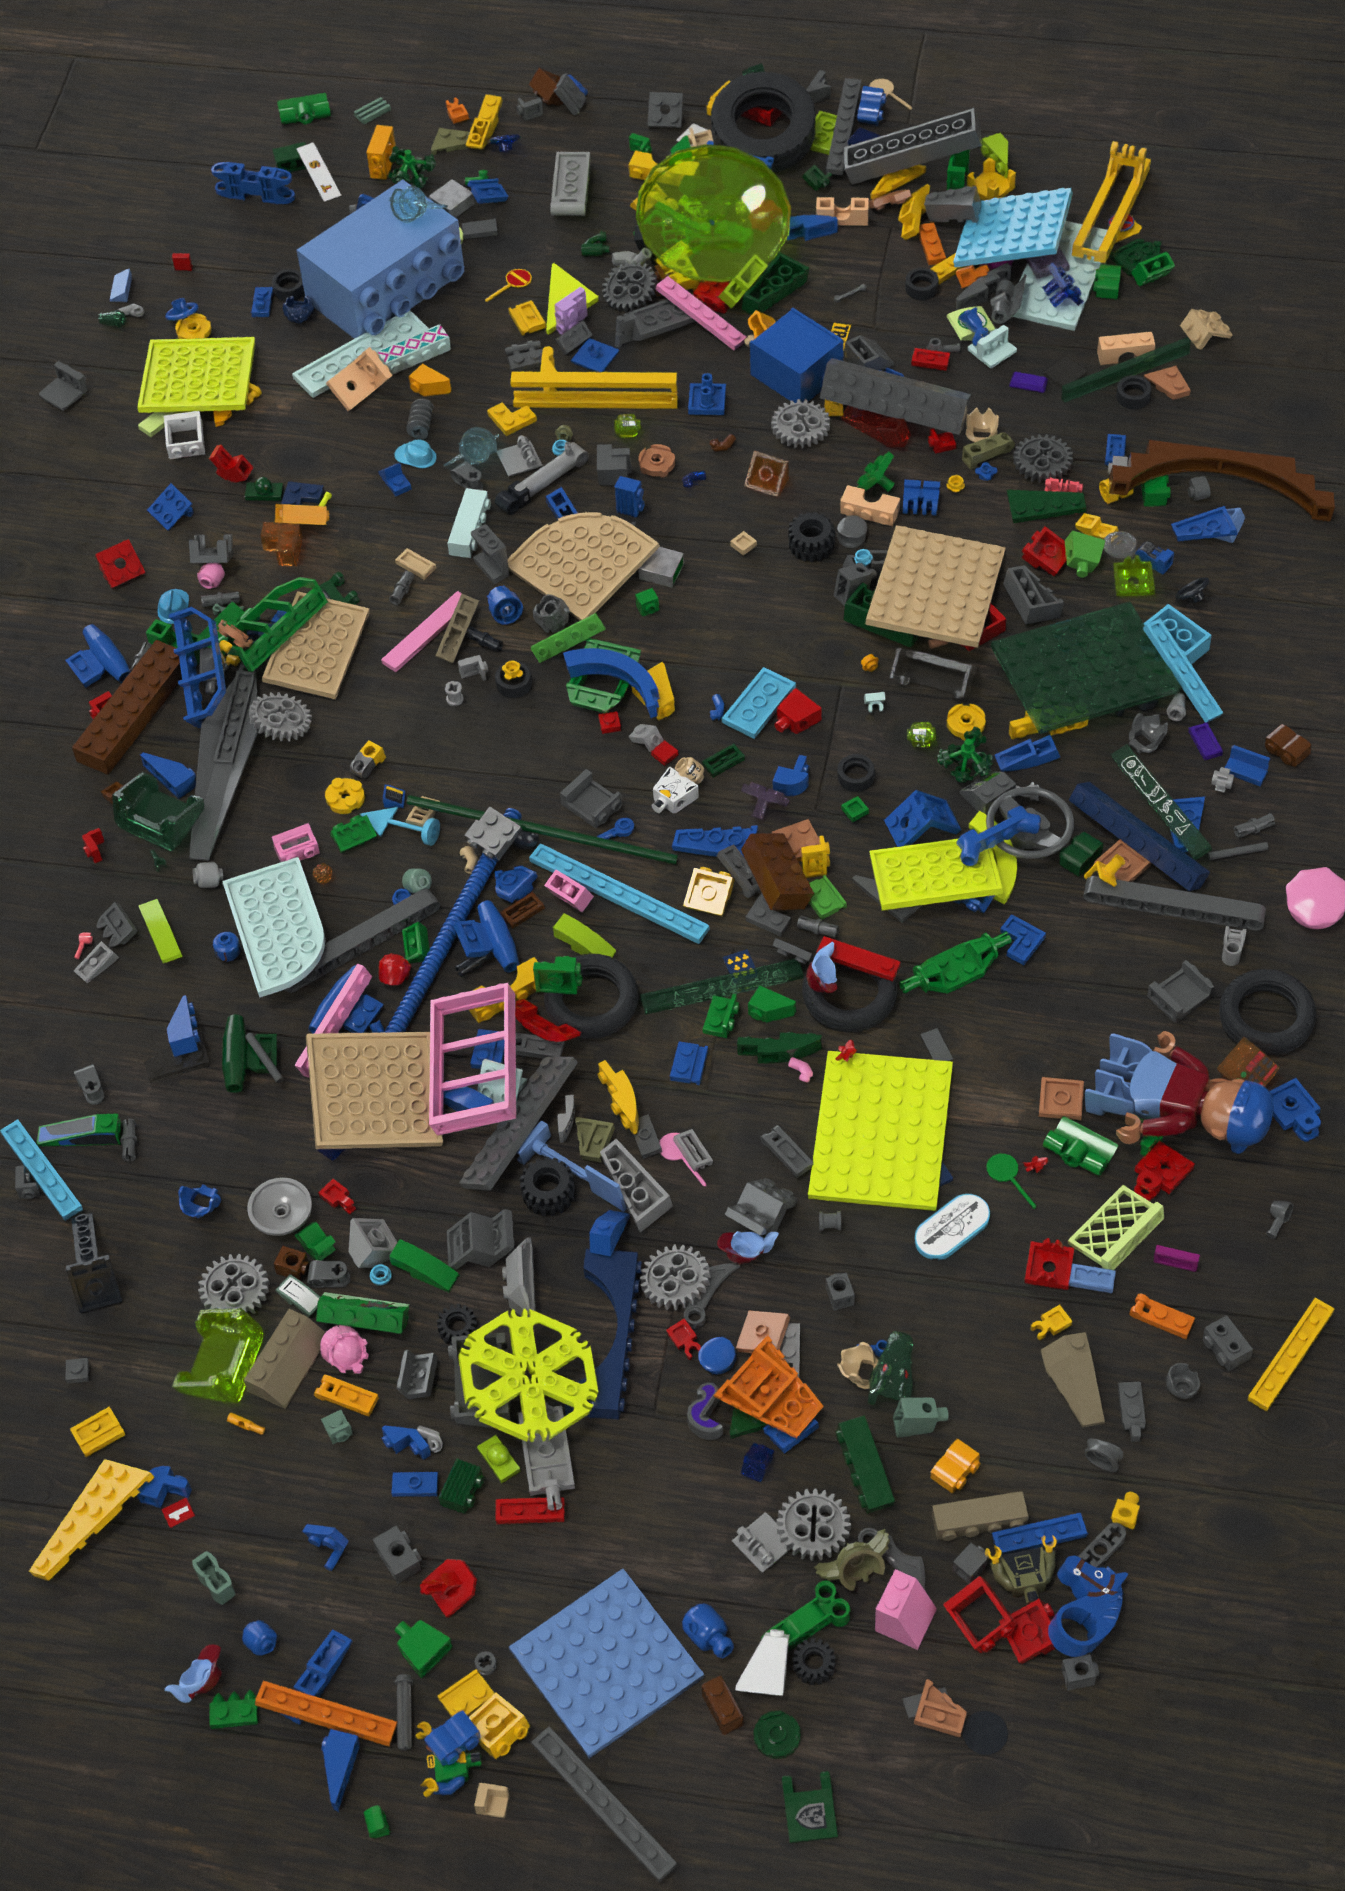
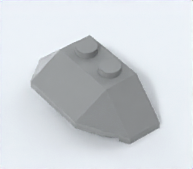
M529 1237L506 1258V1267H502L503 1280H507V1286H503L504 1299H508L509 1307L515 1309V1312L521 1317L523 1309H526L527 1312H529V1309L536 1311L533 1247L531 1237Z

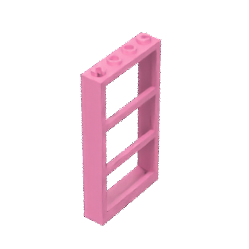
M508 983L498 984L431 1000L430 1127L438 1136L516 1119L515 993ZM504 1002V1031L444 1044V1015ZM504 1040L505 1069L444 1082V1053ZM505 1078L504 1102L443 1115V1091Z

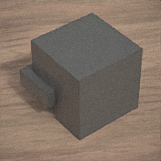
M612 444L597 445L599 485H615L620 476L628 478V474H632L630 448L612 449Z

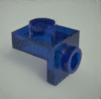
M753 1443L744 1457L741 1475L761 1482L765 1469L773 1459L775 1451L764 1445Z

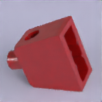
M795 688L778 706V721L774 723V726L779 732H783L788 728L793 733L798 734L822 720V708Z

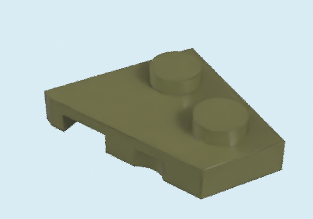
M439 128L431 148V154L437 155V151L445 149L447 152L467 149L466 142L470 132Z

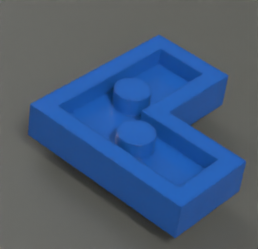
M1012 914L1000 928V933L1006 931L1011 939L1015 940L1007 951V957L1022 965H1025L1046 938L1044 931Z

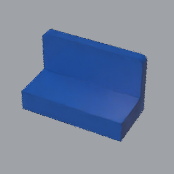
M1233 745L1225 768L1230 769L1229 774H1233L1235 778L1261 787L1268 773L1270 758Z

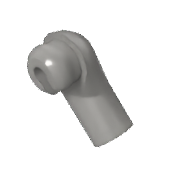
M137 304L118 309L121 317L127 315L141 317L144 314V309Z
M419 1426L417 1431L424 1439H427L429 1449L433 1452H439L443 1446L440 1433Z

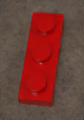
M560 1497L562 1508L556 1510L555 1502H553L554 1510H548L547 1498L496 1499V1524L564 1522V1497Z

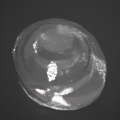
M1113 532L1103 539L1105 540L1104 550L1112 557L1127 558L1133 556L1136 552V539L1130 533Z

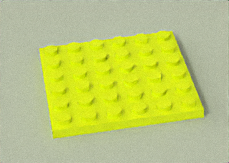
M255 337L150 340L139 396L138 412L245 410L256 343Z

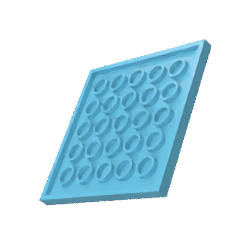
M1060 188L1053 191L1045 190L1039 193H1026L1018 196L1010 195L1004 198H992L981 201L978 222L972 223V220L965 221L953 261L955 268L1057 254L1073 195L1072 189Z

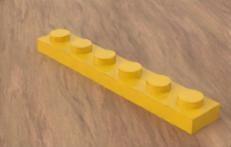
M1314 1298L1249 1394L1248 1401L1268 1411L1334 1313L1335 1308Z

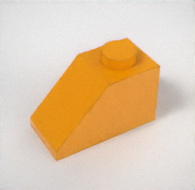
M424 364L420 365L409 375L410 388L415 393L431 396L451 392L450 379Z

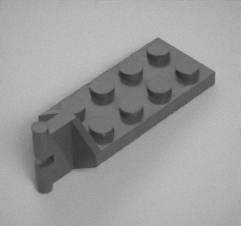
M666 299L625 313L623 316H617L615 347L620 348L624 343L641 341L696 321L670 300Z

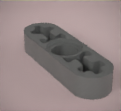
M1119 1523L1109 1524L1078 1557L1088 1562L1091 1556L1093 1560L1090 1562V1565L1100 1568L1124 1543L1126 1537L1124 1526ZM1118 1531L1120 1533L1119 1537L1115 1536L1111 1543H1109L1108 1540L1111 1538V1533ZM1102 1545L1107 1549V1552L1104 1555H1098L1094 1552V1547Z

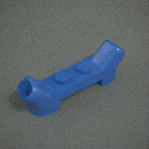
M1018 806L1007 812V820L979 834L975 829L964 833L957 840V846L962 851L960 856L961 862L967 866H974L978 862L980 852L995 847L998 843L1012 838L1019 832L1038 833L1041 817L1028 813L1023 806Z

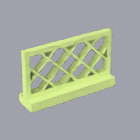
M1122 1185L1068 1240V1244L1101 1265L1103 1269L1114 1270L1164 1219L1163 1205L1158 1202L1153 1204ZM1123 1194H1126L1131 1198L1132 1202L1119 1203L1118 1199ZM1145 1206L1148 1208L1145 1213H1135V1207ZM1132 1207L1133 1214L1120 1215V1208ZM1110 1209H1117L1118 1215L1105 1217V1212ZM1134 1220V1224L1131 1227H1122L1121 1221ZM1119 1221V1228L1106 1229V1222ZM1096 1223H1103L1104 1229L1091 1231V1226ZM1120 1234L1121 1237L1117 1241L1108 1242L1107 1235ZM1105 1235L1106 1242L1092 1243V1236ZM1082 1237H1090V1244H1080L1077 1240ZM1106 1248L1107 1252L1100 1257L1094 1253L1093 1249Z

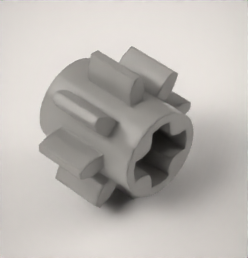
M1221 767L1220 771H1214L1211 785L1216 786V791L1225 792L1226 788L1231 789L1234 775L1229 774L1230 769Z

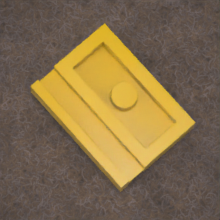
M532 300L516 305V308H509V314L522 336L526 332L532 333L546 328L545 321Z
M110 1407L70 1428L85 1457L125 1436L124 1430Z
M475 1669L439 1694L438 1699L451 1717L462 1710L470 1717L494 1695V1692L483 1677H481L478 1670Z

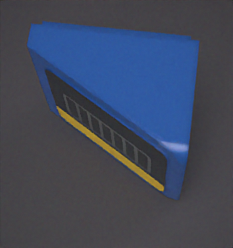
M385 784L383 793L384 808H404L405 790Z

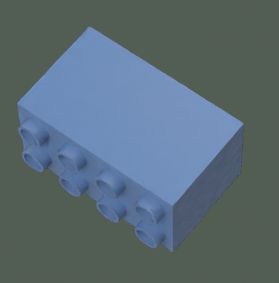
M401 180L297 249L305 296L311 299L315 309L354 339L366 332L371 335L379 334L383 330L386 321L395 316L404 317L416 304L424 299L432 298L438 289L450 281H457L465 272L458 219L404 180Z

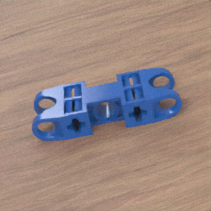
M220 162L211 168L213 176L222 180L215 185L216 193L220 196L245 200L247 194L262 196V202L273 204H288L295 199L294 191L284 186L292 181L291 173L287 170L262 166L260 172L246 171L244 164ZM284 195H291L288 198L283 197Z

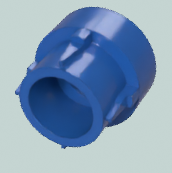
M503 585L495 587L487 595L489 611L496 622L511 624L519 619L523 612V605L517 594Z

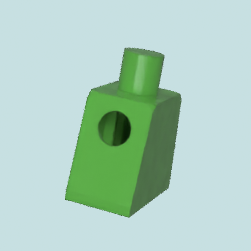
M1073 530L1065 539L1067 565L1077 569L1076 575L1078 577H1086L1088 572H1093L1097 567L1105 540Z

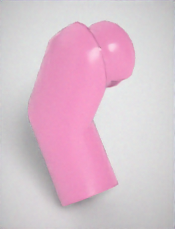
M794 1057L790 1059L788 1066L800 1071L799 1079L808 1083L810 1078L813 1077L809 1064Z

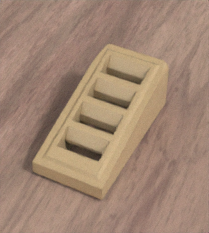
M421 796V798L438 801V800H435V799H431V798H427V797ZM415 806L408 815L406 823L423 827L428 819L434 817L436 811H426Z

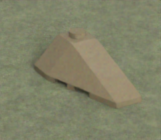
M1086 1332L1065 1335L1042 1348L1041 1355L1045 1371L1057 1385L1060 1394L1062 1393L1067 1400L1070 1409L1081 1426L1105 1424Z

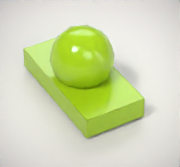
M496 1435L477 1446L479 1453L501 1483L521 1472L519 1466L509 1454L507 1447L501 1443Z

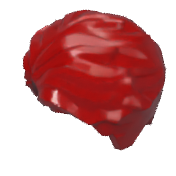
M390 953L389 955H384L379 961V980L388 985H400L405 978L408 980L412 966L408 960L398 954Z

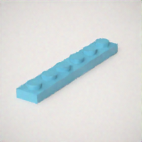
M1159 618L1146 624L1143 630L1205 723L1220 717L1223 711L1162 620Z
M18 1119L0 1130L1 1135L64 1221L83 1210L82 1205Z

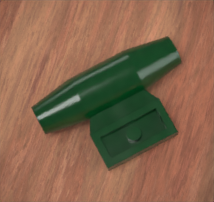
M237 1014L230 1015L227 1018L223 1035L222 1070L226 1090L230 1093L242 1091L247 1069L255 1073H269L245 1038L247 1033L244 1018ZM256 1034L255 1038L276 1067L277 1034Z

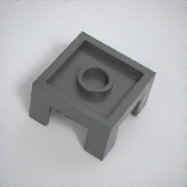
M224 534L223 540L217 541V548H206L205 535H195L194 540H189L190 563H227L234 556L233 535Z

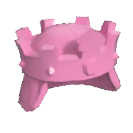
M340 1325L339 1327H332L321 1339L320 1350L323 1359L331 1363L332 1366L334 1365L342 1373H345L347 1370H353L354 1374L362 1373L364 1367L361 1363L364 1359H368L369 1356L366 1352V1344H368L366 1339L361 1338L358 1331L350 1326Z

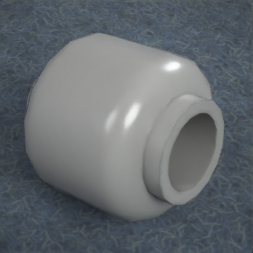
M215 862L198 863L196 868H193V881L199 888H215L218 886L219 880H223L222 868H218Z

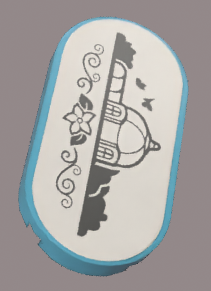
M962 1194L952 1199L917 1228L915 1232V1245L918 1252L928 1259L938 1258V1260L951 1256L987 1227L990 1217L988 1204L981 1197L973 1194Z

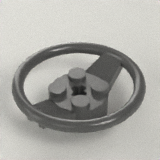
M1038 787L1015 788L1003 793L991 804L986 816L987 829L994 826V817L998 809L1004 819L1007 820V812L1020 806L1013 797L1020 795L1045 797L1057 804L1065 815L1066 829L1062 838L1049 831L1050 822L1043 814L1035 811L1033 808H1026L1025 810L1028 813L1041 817L1039 832L1036 834L1027 832L1015 834L1010 840L1017 848L1008 845L1004 841L997 844L1001 850L1010 855L1025 859L1047 857L1056 854L1064 848L1073 834L1074 818L1071 809L1061 797L1046 789ZM1024 848L1034 849V851H1025Z

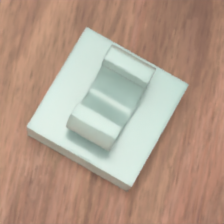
M885 692L864 695V703L869 704L868 711L870 713L874 704L879 706V712L883 710L882 702L885 701Z

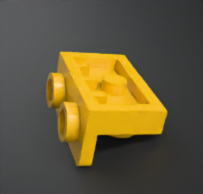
M819 836V845L801 847L802 870L806 878L827 875V867H830L829 855H827L830 854L829 843L824 841V836Z

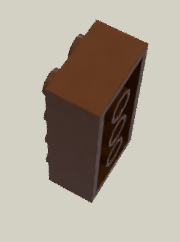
M750 834L741 851L770 910L805 909L814 892L785 834Z

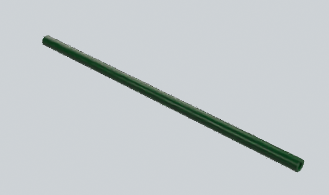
M408 795L406 803L407 805L478 821L485 813ZM507 817L521 826L523 831L674 865L677 863L678 855Z

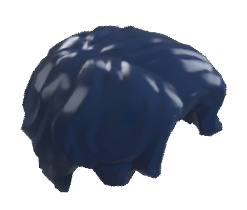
M291 296L283 303L284 316L294 323H303L314 310L313 303L308 296L304 297V301H296Z

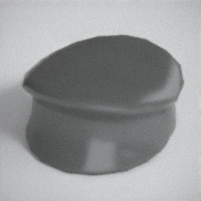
M856 515L843 518L837 526L839 543L847 548L860 546L865 541L867 523L864 519Z
M1094 1438L1088 1439V1447L1085 1449L1086 1458L1103 1470L1116 1472L1118 1470V1461H1121L1123 1458V1451L1112 1443Z

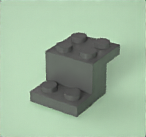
M764 1178L747 1182L737 1205L728 1207L725 1215L757 1234L765 1235L778 1230L787 1209L795 1207L799 1199L794 1197L791 1191L785 1188L780 1189L775 1186V1182Z
M503 1209L493 1218L470 1212L448 1229V1266L453 1270H457L469 1261L490 1267L512 1251L515 1244L513 1239L512 1211Z

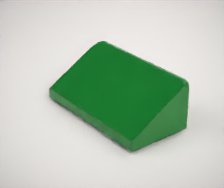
M416 922L402 930L405 959L410 964L423 962L430 951L427 928L420 922Z

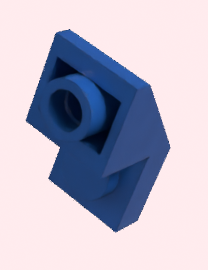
M386 1425L382 1427L384 1435L382 1441L388 1449L392 1447L396 1454L409 1446L415 1455L419 1454L423 1460L431 1456L429 1445L416 1429Z

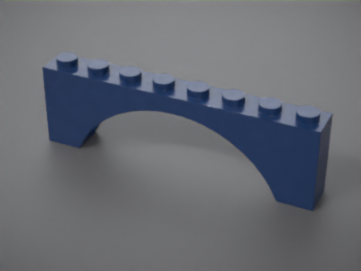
M586 1249L583 1267L585 1279L594 1283L605 1293L614 1307L618 1322L613 1346L605 1360L595 1369L598 1394L595 1401L587 1400V1402L593 1404V1407L585 1417L619 1420L620 1411L624 1412L625 1398H622V1392L627 1391V1378H624L625 1371L629 1372L630 1358H627V1353L632 1351V1339L629 1337L630 1332H634L635 1319H632V1313L637 1311V1299H634L635 1293H639L640 1280H637V1274H641L642 1261L638 1260V1252L613 1251L611 1256L590 1253V1249ZM586 1377L577 1381V1383H585L587 1380ZM565 1404V1412L568 1415L574 1410V1407Z

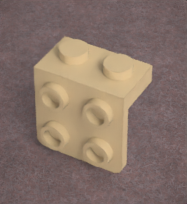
M1191 309L1180 325L1197 349H1203L1211 336L1229 339L1232 337V333L1229 331L1230 328L1223 323L1221 316L1216 312Z

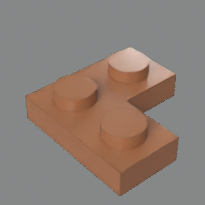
M898 190L870 200L868 207L879 210L885 208V204L889 202L891 205L906 202V198L911 197L910 190Z

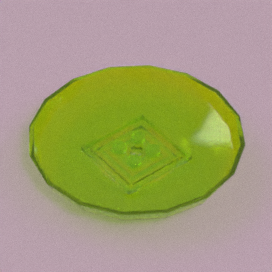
M708 144L676 151L654 166L638 191L636 220L644 243L664 266L691 280L715 283L732 281L754 254L766 264L772 261L789 235L791 206L782 181L762 160L735 147ZM710 220H713L715 225H711Z

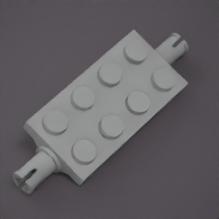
M545 1402L547 1417L550 1421L557 1422L564 1417L562 1406L552 1407ZM519 1412V1424L524 1423L523 1414ZM566 1430L550 1440L547 1433L545 1441H542L540 1434H535L534 1442H531L529 1439L527 1442L522 1440L530 1496L546 1493L548 1510H554L553 1502H555L556 1510L562 1508L559 1491L575 1489Z

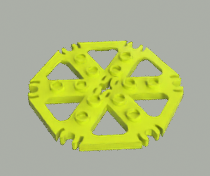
M512 1309L510 1317L508 1311L469 1334L464 1345L470 1349L461 1348L458 1359L465 1404L470 1401L468 1409L472 1407L479 1408L475 1413V1418L480 1417V1422L527 1442L529 1439L531 1442H534L535 1434H540L542 1441H545L547 1433L550 1440L587 1416L593 1407V1404L587 1402V1400L595 1401L597 1398L598 1387L591 1347L589 1346L585 1349L588 1344L587 1341L583 1343L577 1342L581 1336L580 1332L576 1333L577 1329L529 1309V1312H527L526 1309H523L522 1317L516 1316L515 1309ZM535 1324L547 1326L560 1332L562 1338L537 1354L533 1326ZM500 1326L509 1327L513 1355L487 1344L484 1337ZM579 1357L584 1362L587 1380L585 1383L579 1384L554 1372ZM475 1364L502 1376V1378L483 1390H478L473 1385L471 1365ZM526 1368L528 1369L530 1374H533L530 1382L527 1375H524L526 1372ZM520 1395L524 1423L516 1424L498 1416L495 1410ZM544 1395L574 1407V1410L559 1421L552 1422L547 1417Z

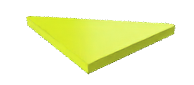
M555 263L552 264L546 327L548 335L556 330L554 304L579 287L585 289L587 308L599 301L595 293Z

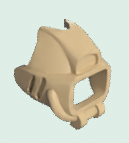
M975 408L971 414H967V438L973 442L988 438L975 437L973 432L990 433L989 437L997 435L999 415H995L990 408L984 414H981L978 408Z
M861 1342L856 1347L841 1351V1363H837L846 1378L863 1389L880 1385V1377L884 1372H882L880 1363L874 1356V1352L869 1344ZM863 1363L874 1366L870 1380H864L858 1375Z

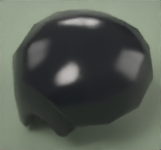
M521 830L512 845L520 850L533 849L538 843L539 835Z

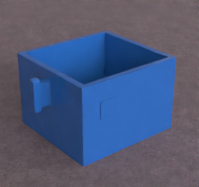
M791 308V311L757 338L750 341L751 376L794 403H797L798 399H800L801 403L805 399L808 402L821 391L826 365L831 358L843 361V339L795 308Z

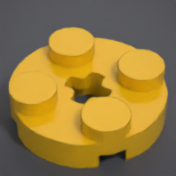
M192 314L183 320H178L175 328L179 339L208 338L211 334L210 321L202 314Z
M958 704L949 710L947 728L953 735L965 741L964 733L971 731L973 727H978L980 732H983L986 725L985 713L977 705L969 704V706H963V704ZM963 719H964V720H968V719H969L970 722H969V723H964V722H963Z
M335 778L326 789L325 798L327 805L330 806L333 812L349 814L352 813L351 810L355 808L358 810L363 805L365 794L360 781L349 778ZM343 794H348V795H350V796H346L345 798H342V795H343Z

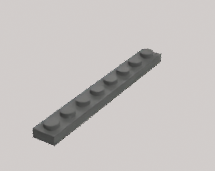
M845 78L826 166V174L830 172L834 175H843L845 167L844 147L849 146L861 89L862 80Z
M550 1727L545 1729L531 1742L532 1746L658 1882H661L677 1867L674 1859Z

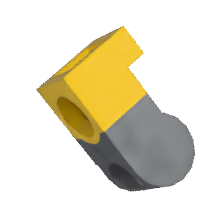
M368 740L352 761L350 772L362 779L368 778L374 767L379 762L382 763L385 760L386 756L383 748Z

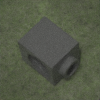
M847 1272L843 1274L835 1273L826 1278V1291L834 1311L855 1305V1294ZM837 1288H842V1289H844V1290H843V1291H836L835 1289H837Z
M970 1543L953 1561L952 1571L966 1583L970 1584L988 1567L989 1558L985 1555V1550L982 1547H976Z
M1090 1654L1062 1661L1061 1670L1067 1691L1095 1685L1096 1676H1099L1097 1663L1092 1662ZM1083 1669L1087 1674L1079 1675L1075 1670Z

